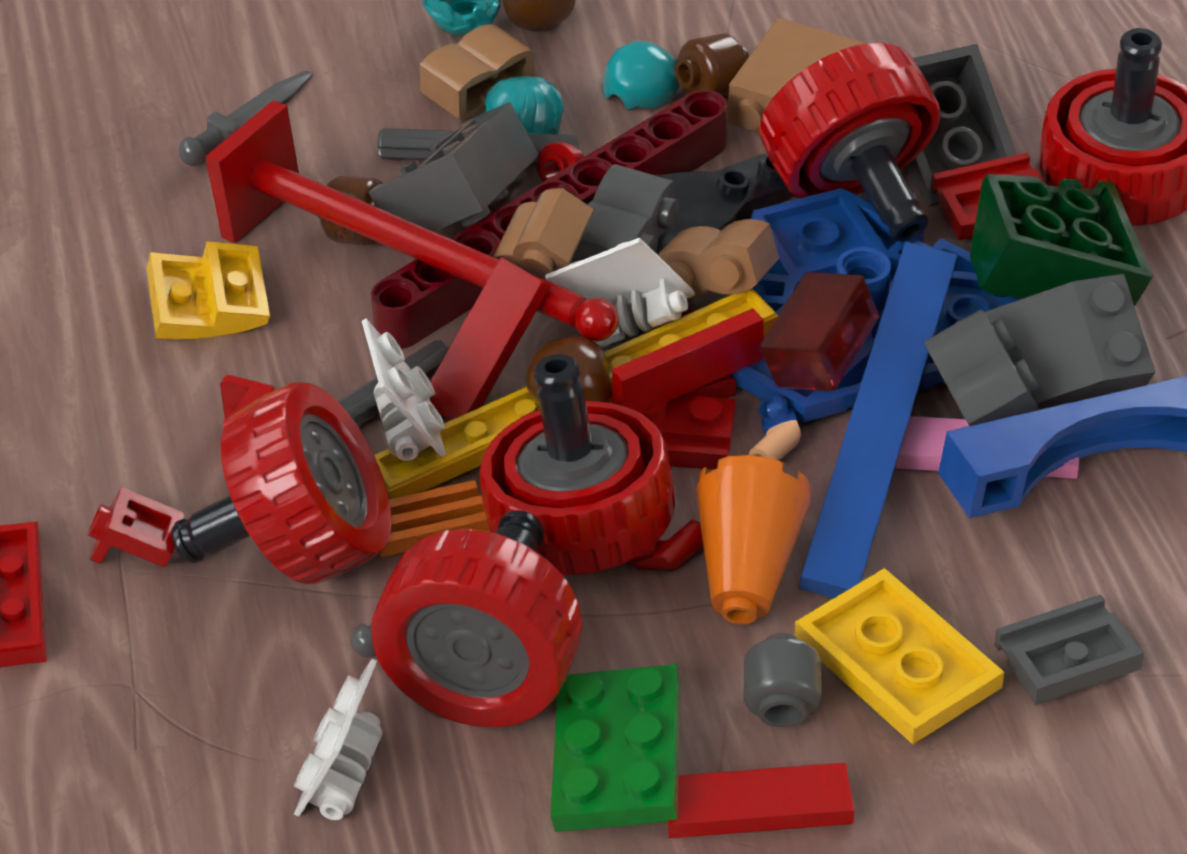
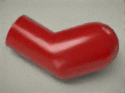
M696 520L689 521L668 540H658L643 554L628 562L637 569L672 571L679 568L703 547L700 523Z

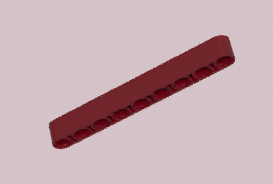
M708 90L695 91L684 96L450 239L493 257L517 207L527 202H537L541 193L548 189L563 188L588 204L594 199L603 177L614 164L655 176L694 171L725 150L727 136L726 99L721 94ZM415 259L373 286L371 291L373 326L381 335L389 332L401 349L410 347L472 309L483 288Z

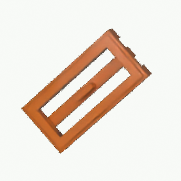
M468 481L389 499L391 532L393 533H390L389 541L379 555L380 558L405 553L418 541L443 531L471 529L490 532L482 496L478 495L476 481Z

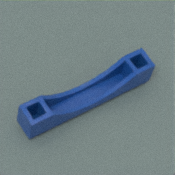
M1187 376L947 431L938 474L967 516L974 518L1019 507L1031 489L1041 480L1076 457L1080 459L1099 452L1125 448H1161L1187 452Z

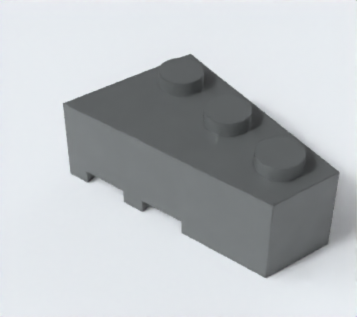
M508 102L468 120L430 148L432 155L419 167L415 161L408 163L400 169L402 176L387 183L377 185L369 191V194L376 207L431 231H437L457 221H460L463 227H467L486 217L490 213L489 206L509 195L507 188L519 183L528 176L525 169L539 154L511 102Z

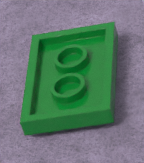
M677 664L567 675L557 695L550 813L555 832L668 822V820H677L681 678Z

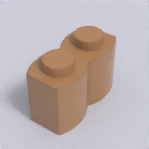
M495 24L480 26L468 32L458 44L442 46L430 52L419 64L420 92L459 120L473 118L486 110L484 103L487 94L500 80L521 76L534 77V51Z
M563 188L548 189L541 193L537 202H527L517 207L493 257L499 260L502 257L523 270L544 279L546 274L569 266L592 218L594 209Z
M754 219L733 222L722 230L706 226L685 229L678 233L657 254L695 291V296L687 298V300L698 298L708 290L719 294L745 292L754 287L779 259L770 223Z

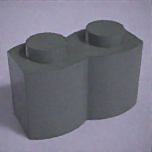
M614 164L603 177L593 201L588 204L594 209V213L573 255V262L584 260L612 249L621 243L641 238L656 253L658 238L664 229L670 230L674 226L679 212V200L674 198L673 181Z
M980 309L924 341L929 354L969 426L1025 414L1039 409L1031 393L1040 389L1024 359L1015 364L1012 362L1007 352L1017 346L1001 318L990 323L984 311Z

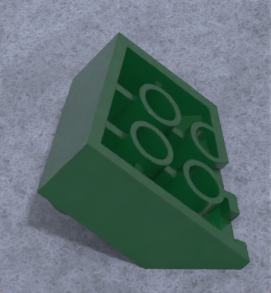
M986 174L981 185L970 250V259L981 289L997 297L1010 296L1024 299L1073 281L1124 274L1135 307L1152 280L1153 275L1113 182L1099 180L1095 189L1082 188L1083 185L1078 179L1063 178L1057 187L1048 186L1037 177Z

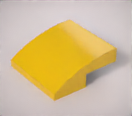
M206 241L202 257L150 252L146 270L157 339H200L244 332L268 324L270 313L258 246Z

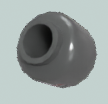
M778 633L755 644L744 657V702L753 714L760 717L762 722L775 727L796 726L802 723L807 716L811 715L820 706L822 697L821 658L814 647L799 640L794 635Z

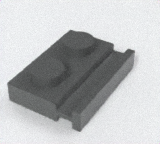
M1097 595L996 629L995 647L998 651H1004L1008 657V666L1035 705L1141 669L1144 653L1116 614H1110L1104 607L1105 599L1102 595Z

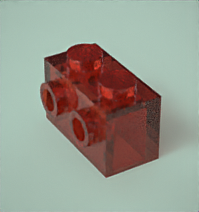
M805 273L759 346L763 359L767 363L777 387L821 391L836 390L880 317L863 275Z

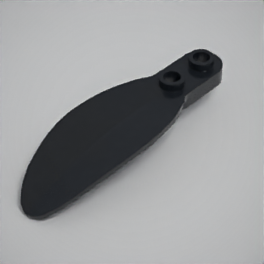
M761 154L714 172L692 171L658 175V177L673 181L674 198L679 200V212L674 226L670 230L664 229L658 238L656 254L678 233L685 229L706 226L722 230L727 225L733 223L735 219L751 215L753 210L777 205L791 199L794 195L789 191L775 170L768 154Z

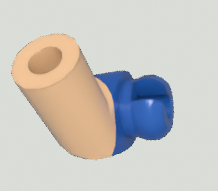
M775 394L766 397L759 404L758 412L763 418L761 425L765 437L749 451V455L768 457L780 461L799 443L801 429L794 409L788 408L786 398Z

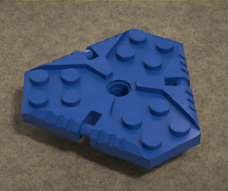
M843 188L753 210L752 219L770 223L779 259L752 288L779 316L780 330L763 337V360L730 375L736 380V386L762 400L775 394L784 396L788 402V408H793L797 419L802 422L847 411V408L853 409L905 242L958 255L935 335L980 309L986 312L1021 299L1010 296L997 297L981 289L970 259V252L942 238L933 246H930L923 242V231L920 235L908 241L899 242L893 240L888 233L889 227L881 221L872 203ZM930 354L918 391L935 387V384H946Z

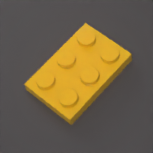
M885 568L795 621L794 636L814 647L820 655L821 662L912 745L1003 688L1004 671Z

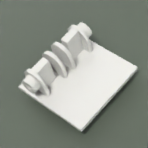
M641 238L621 243L612 249L584 260L575 261L569 264V266L545 275L546 280L581 294L588 299L594 297L604 298L615 306L619 315V324L617 330L610 338L595 342L602 348L625 339V334L629 337L638 335L639 328L646 332L653 327L680 319L681 312L688 310L687 298L695 296V291Z
M365 318L362 320V325L378 379V384L374 389V396L390 453L402 461H410L419 452L431 445L443 457L446 455L440 431L445 429V425L439 412L430 402V397L435 394L430 380L418 366L413 369L409 368L404 362L405 357L399 344L389 332L381 335Z
M370 660L359 680L350 675L347 677L336 698L333 709L328 708L313 739V741L318 743L314 754L310 753L294 784L295 788L303 791L294 815L299 817L308 802L320 807V813L330 820H340L343 815L349 814L352 811L359 789L365 780L366 771L371 765V758L383 735L380 719L370 712H356L377 663L376 660Z

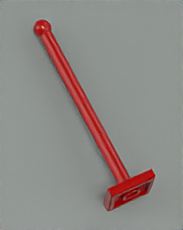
M272 100L205 156L221 237L233 243L239 241L279 205L286 202L482 288L486 285L499 262L497 258L299 174L288 107L278 101ZM534 275L551 285L537 312L571 327H576L584 338L591 341H604L615 333L619 324V315L617 309L610 301L599 297L588 299L581 294Z

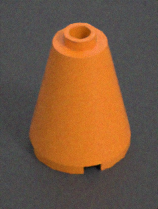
M755 455L728 456L718 460L717 469L707 473L706 467L702 469L698 478L696 495L711 605L726 621L733 624H751L756 619L768 614L811 504L812 487L807 477L800 471H798V479L783 472L784 462L773 458Z

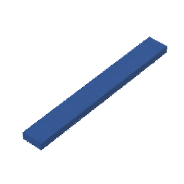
M909 242L904 244L800 577L799 589L835 598L862 582L929 357L924 341L935 336L956 266L957 254Z

